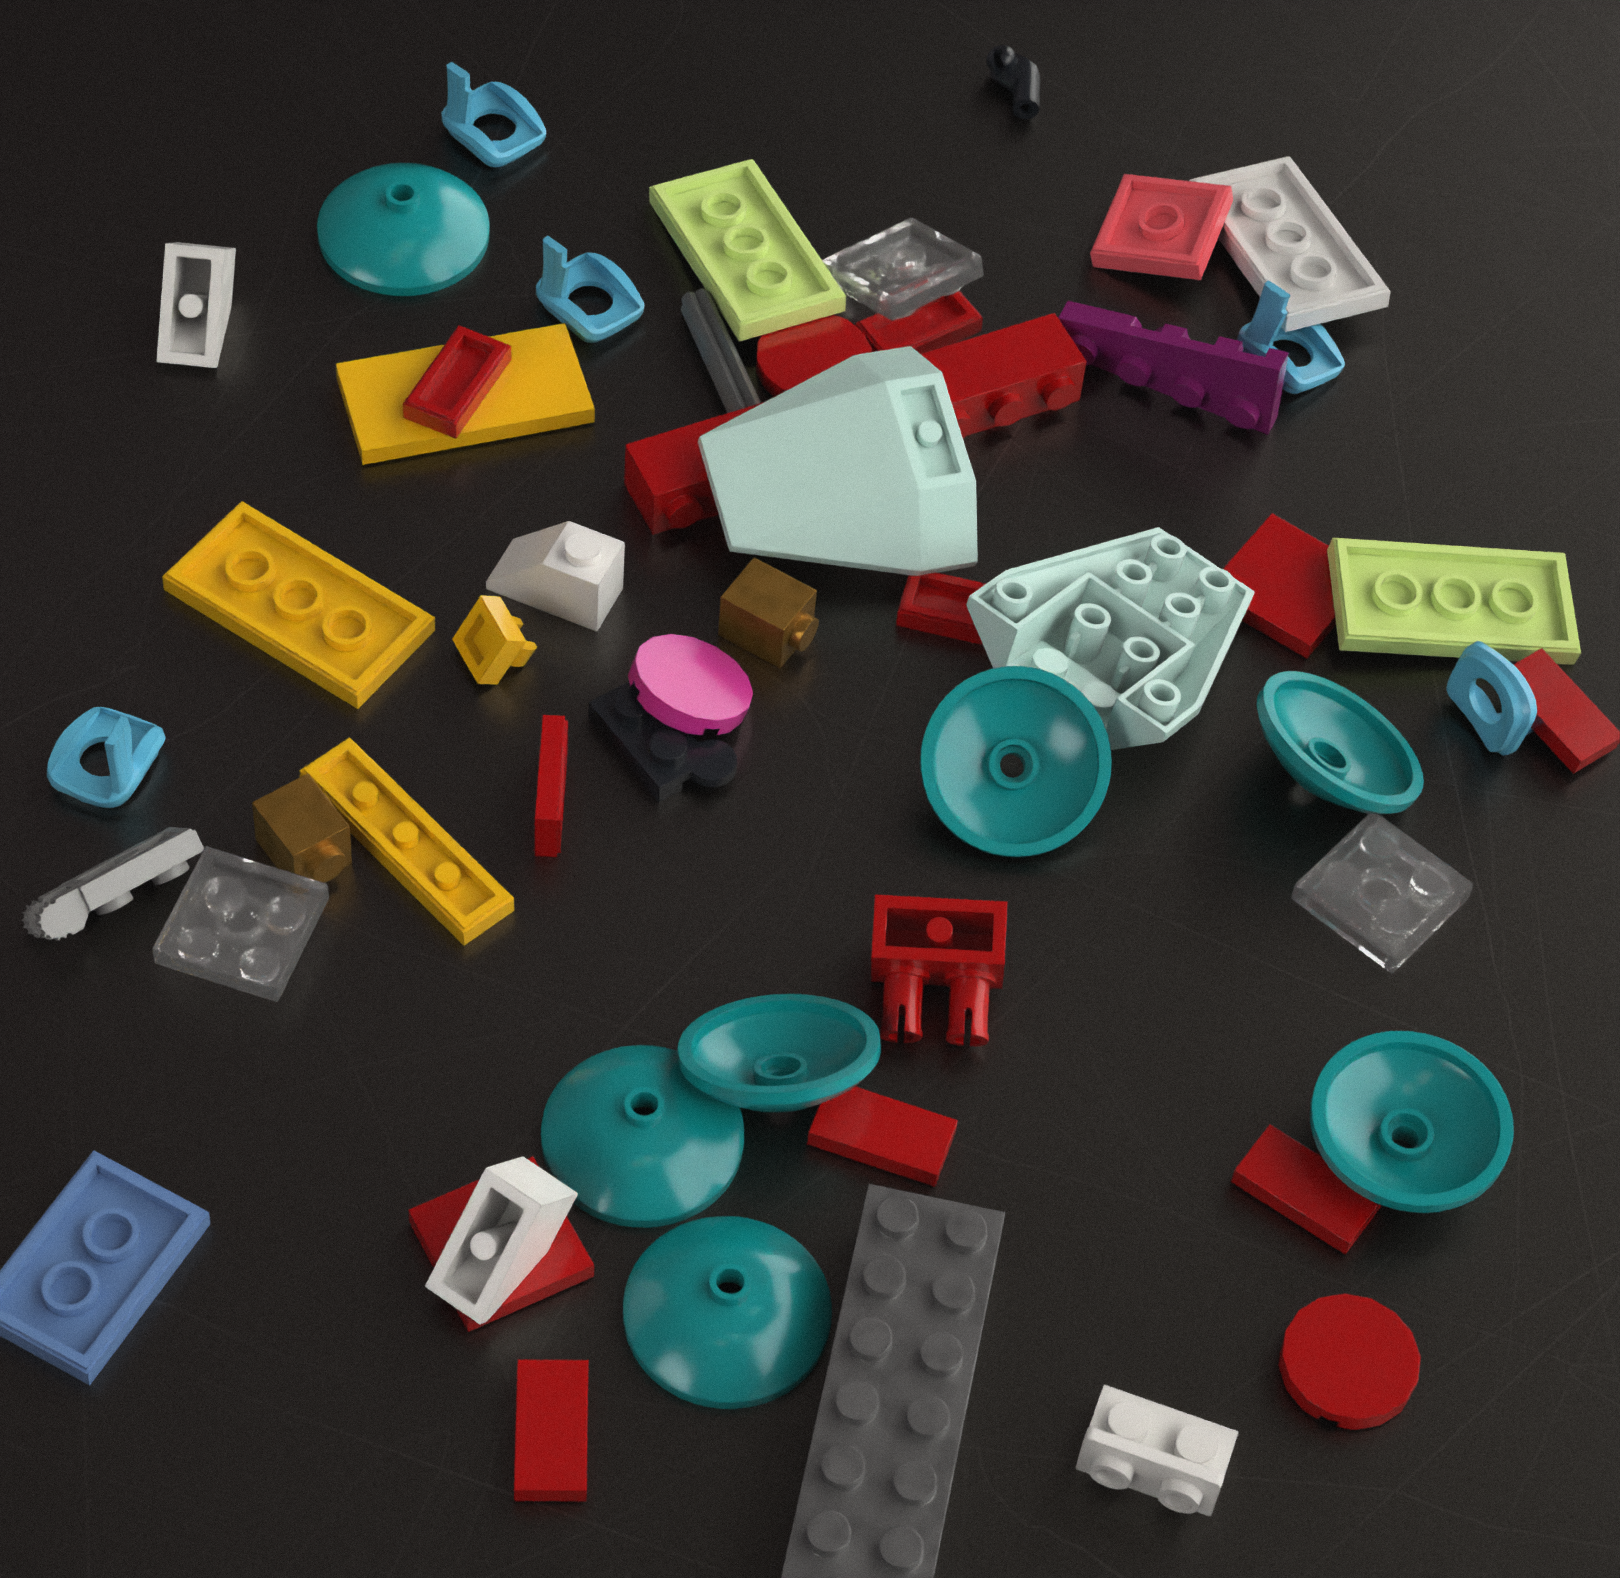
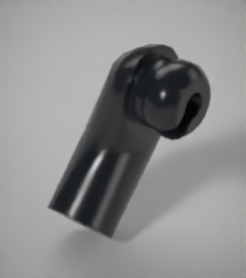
M1008 45L994 47L987 55L986 64L990 69V76L993 80L1013 94V113L1021 119H1031L1037 116L1040 110L1041 79L1037 66L1026 57L1014 53L1013 49Z

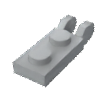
M168 827L59 885V887L38 897V901H32L31 905H26V911L22 912L24 918L21 919L25 924L23 928H27L28 934H34V937L40 938V936L50 940L53 938L54 940L67 938V934L73 935L84 929L89 911L95 910L97 915L110 913L129 903L133 899L130 890L151 879L154 885H159L182 875L190 868L186 860L205 850L196 830Z

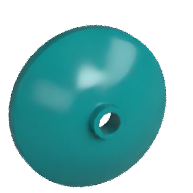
M391 163L361 171L334 188L320 209L317 233L320 250L325 260L343 279L362 289L379 294L415 296L442 290L470 274L485 255L489 243L490 225L489 216L483 201L463 180L448 172L423 164Z
M1006 666L989 669L957 685L946 695L932 714L927 724L920 750V772L923 788L939 820L951 833L969 846L1003 857L1017 858L1043 854L1064 845L1076 837L1091 822L1100 809L1111 777L1112 757L1108 734L1101 717L1092 703L1081 691L1063 678L1041 669L1026 666ZM1008 755L1018 757L1023 764L1022 774L1014 778L1006 776L1000 768L1001 759Z
M1285 671L1274 674L1259 691L1257 696V712L1262 732L1285 770L1307 791L1332 804L1367 814L1402 812L1408 809L1421 794L1424 782L1423 772L1414 751L1390 721L1353 692L1323 677L1299 671Z
M806 994L763 995L722 1005L693 1021L684 1030L678 1042L680 1070L693 1086L717 1101L760 1112L797 1111L836 1098L858 1085L876 1066L881 1053L879 1029L866 1013L836 999Z
M1386 1031L1362 1037L1346 1045L1324 1066L1315 1084L1310 1103L1312 1135L1328 1167L1343 1183L1359 1195L1377 1204L1396 1210L1416 1213L1440 1212L1457 1208L1473 1201L1488 1190L1498 1179L1512 1148L1514 1136L1513 1116L1510 1104L1500 1083L1475 1056L1452 1042L1426 1033ZM1393 1140H1404L1412 1148L1401 1147L1393 1142Z
M653 1045L624 1046L589 1057L575 1066L560 1080L551 1093L544 1109L541 1123V1147L549 1174L578 1193L573 1204L598 1219L616 1225L638 1228L661 1227L684 1221L699 1214L718 1200L727 1190L738 1171L742 1159L744 1124L740 1107L709 1097L684 1077L679 1067L677 1050ZM639 1107H647L655 1112L643 1116L635 1113L633 1110Z
M706 1217L684 1223L669 1230L655 1240L639 1257L629 1275L624 1292V1331L633 1356L641 1368L652 1380L669 1393L693 1404L710 1408H749L770 1402L787 1394L807 1378L816 1367L826 1348L831 1329L832 1301L826 1278L813 1256L796 1239L784 1231L767 1223L745 1217ZM722 1283H735L740 1286L741 1290L737 1293L728 1294L722 1292L718 1286Z

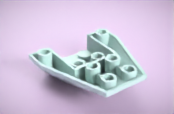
M911 346L854 355L701 435L698 439L699 449L730 552L914 576L973 567L978 562L977 497L974 472L943 374Z
M1157 527L1005 570L971 594L966 606L993 669L1006 666L1032 667L1053 673L1074 685L1097 710L1107 731L1111 750L1164 742L1199 714L1255 591L1235 579L1226 570L1217 567L1186 546L1180 539L1171 536Z

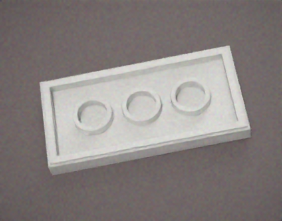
M1290 156L1189 180L1192 182L1231 186L1233 202L1218 239L1259 297L1261 296L1264 283L1267 281H1271L1290 294L1286 306L1288 313L1281 325L1284 332L1388 307L1391 291Z

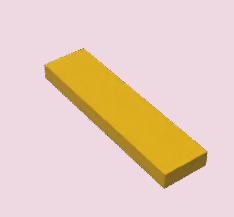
M350 737L299 770L300 777L307 773L311 776L350 826V833L463 946L514 911V897Z

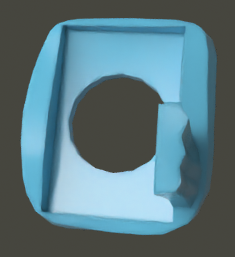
M453 62L447 64L448 99L447 106L441 112V121L444 127L448 129L450 135L470 150L483 163L495 168L511 163L541 145L546 138V128L535 109L524 96L501 82H489L472 91L470 88V74ZM499 114L511 119L516 126V130L507 139L491 141L473 124L480 116Z
M549 236L543 238V275L536 284V295L544 308L560 322L565 323L566 327L577 337L587 343H596L616 334L640 318L644 312V302L632 281L614 262L600 254L589 252L567 262V249ZM595 286L608 292L613 300V304L604 313L586 315L568 297L577 288Z
M1267 281L1264 283L1252 321L1242 326L1237 339L1243 343L1244 349L1242 352L1265 357L1269 348L1278 350L1273 346V342L1281 339L1291 340L1303 346L1311 357V362L1308 365L1296 367L1288 357L1282 389L1291 394L1310 390L1337 377L1344 368L1345 362L1331 336L1321 324L1284 332L1281 325L1288 313L1286 306L1290 294L1271 281Z
M1476 641L1466 647L1450 675L1447 683V693L1473 725L1485 747L1490 752H1498L1503 756L1514 753L1521 745L1525 736L1534 732L1531 726L1537 714V704L1532 689L1517 667L1488 645ZM1478 678L1488 681L1494 687L1501 701L1502 712H1496L1488 696L1475 684Z
M93 707L74 720L56 741L47 763V778L51 786L56 790L84 803L102 808L121 806L131 797L157 757L159 749L166 740L165 734L161 727L148 721L110 708ZM99 742H105L110 776L92 775L83 769L80 764V758L88 747Z

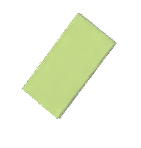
M753 159L649 187L650 204L704 288L711 293L718 310L739 342L845 312L846 295Z
M1332 538L1327 553L1339 650L1460 658L1466 647L1476 641H1480L1500 653L1508 661H1520L1542 648L1556 664L1574 665L1581 654L1565 553Z

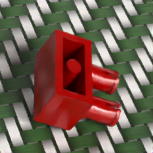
M875 895L871 982H881L884 984L882 1024L879 1030L881 1039L897 1043L899 1017L904 1016V1043L920 1041L923 1035L921 1030L923 986L938 985L950 987L946 1041L953 1045L963 1046L965 1020L969 1019L971 1021L970 1047L983 1046L989 1042V990L992 988L1002 989L1007 901Z

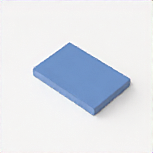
M93 1150L1 1268L0 1336L90 1386L210 1226L209 1212Z

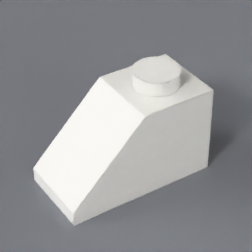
M182 242L165 243L157 362L217 368L232 306L236 248Z
M570 521L514 538L487 579L486 589L597 632L623 590L625 542Z
M523 1156L486 1167L425 1287L478 1324L487 1322L548 1252L578 1193Z

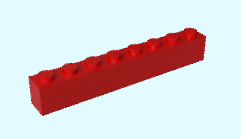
M1055 313L921 354L942 372L963 438L997 426H1008L1019 419L1041 412L1059 410L1073 402L1080 401L1087 362ZM762 403L625 444L624 484L652 535L674 528H685L696 521L718 515L699 449L698 439L701 435Z

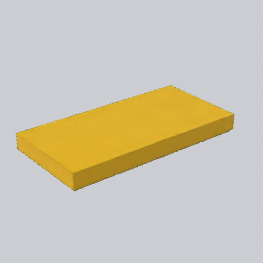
M566 324L489 336L511 345V361L456 439L403 418L404 401L444 345L337 363L336 378L362 465L595 423V407Z
M243 501L162 576L163 588L166 592L356 709H359L435 631L434 616Z

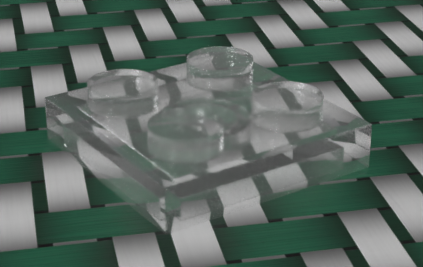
M912 217L822 260L845 294L891 321L910 316L916 309L942 296L952 295L958 292L962 286L984 276L981 255Z
M1368 814L1295 884L1291 899L1393 974L1469 899L1474 884L1381 815Z
M206 846L152 948L154 963L278 1002L328 902V884Z

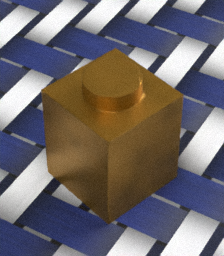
M754 557L721 596L718 635L781 668L795 650L804 651L817 632L819 620L814 617L817 590Z
M308 773L252 802L256 841L296 893L316 882L324 883L330 881L344 867L352 864L350 826Z

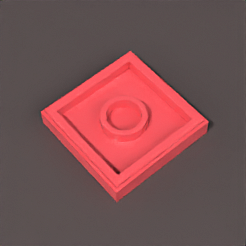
M1124 174L1091 249L1092 266L1201 280L1233 202L1231 186Z

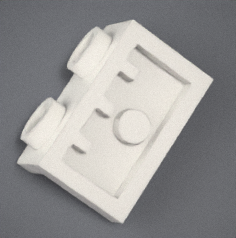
M1104 1385L1090 1426L1087 1428L1075 1469L1088 1473L1092 1479L1103 1486L1112 1489L1131 1488L1156 1497L1165 1507L1173 1511L1186 1514L1198 1512L1211 1517L1239 1431Z

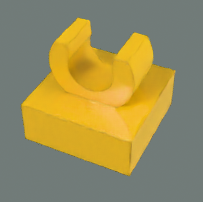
M481 595L452 638L477 684L497 685L510 666H524L537 648L535 642L526 641L520 631L523 626L522 620L511 616L500 596Z

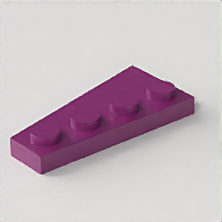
M1067 301L1058 317L1086 359V365H1093L1116 374L1128 384L1146 386L1171 396L1175 401L1186 407H1199L1224 417L1231 424L1239 428H1252L1268 435L1277 419L1289 352L1269 348L1265 357L1242 352L1244 349L1242 341L1219 336L1215 345L1191 340L1187 328L1165 323L1164 327L1157 328L1155 331L1144 329L1136 316L1072 301Z

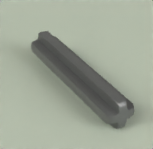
M702 288L694 293L689 291L685 293L681 299L683 303L681 312L727 413L761 403L711 293Z

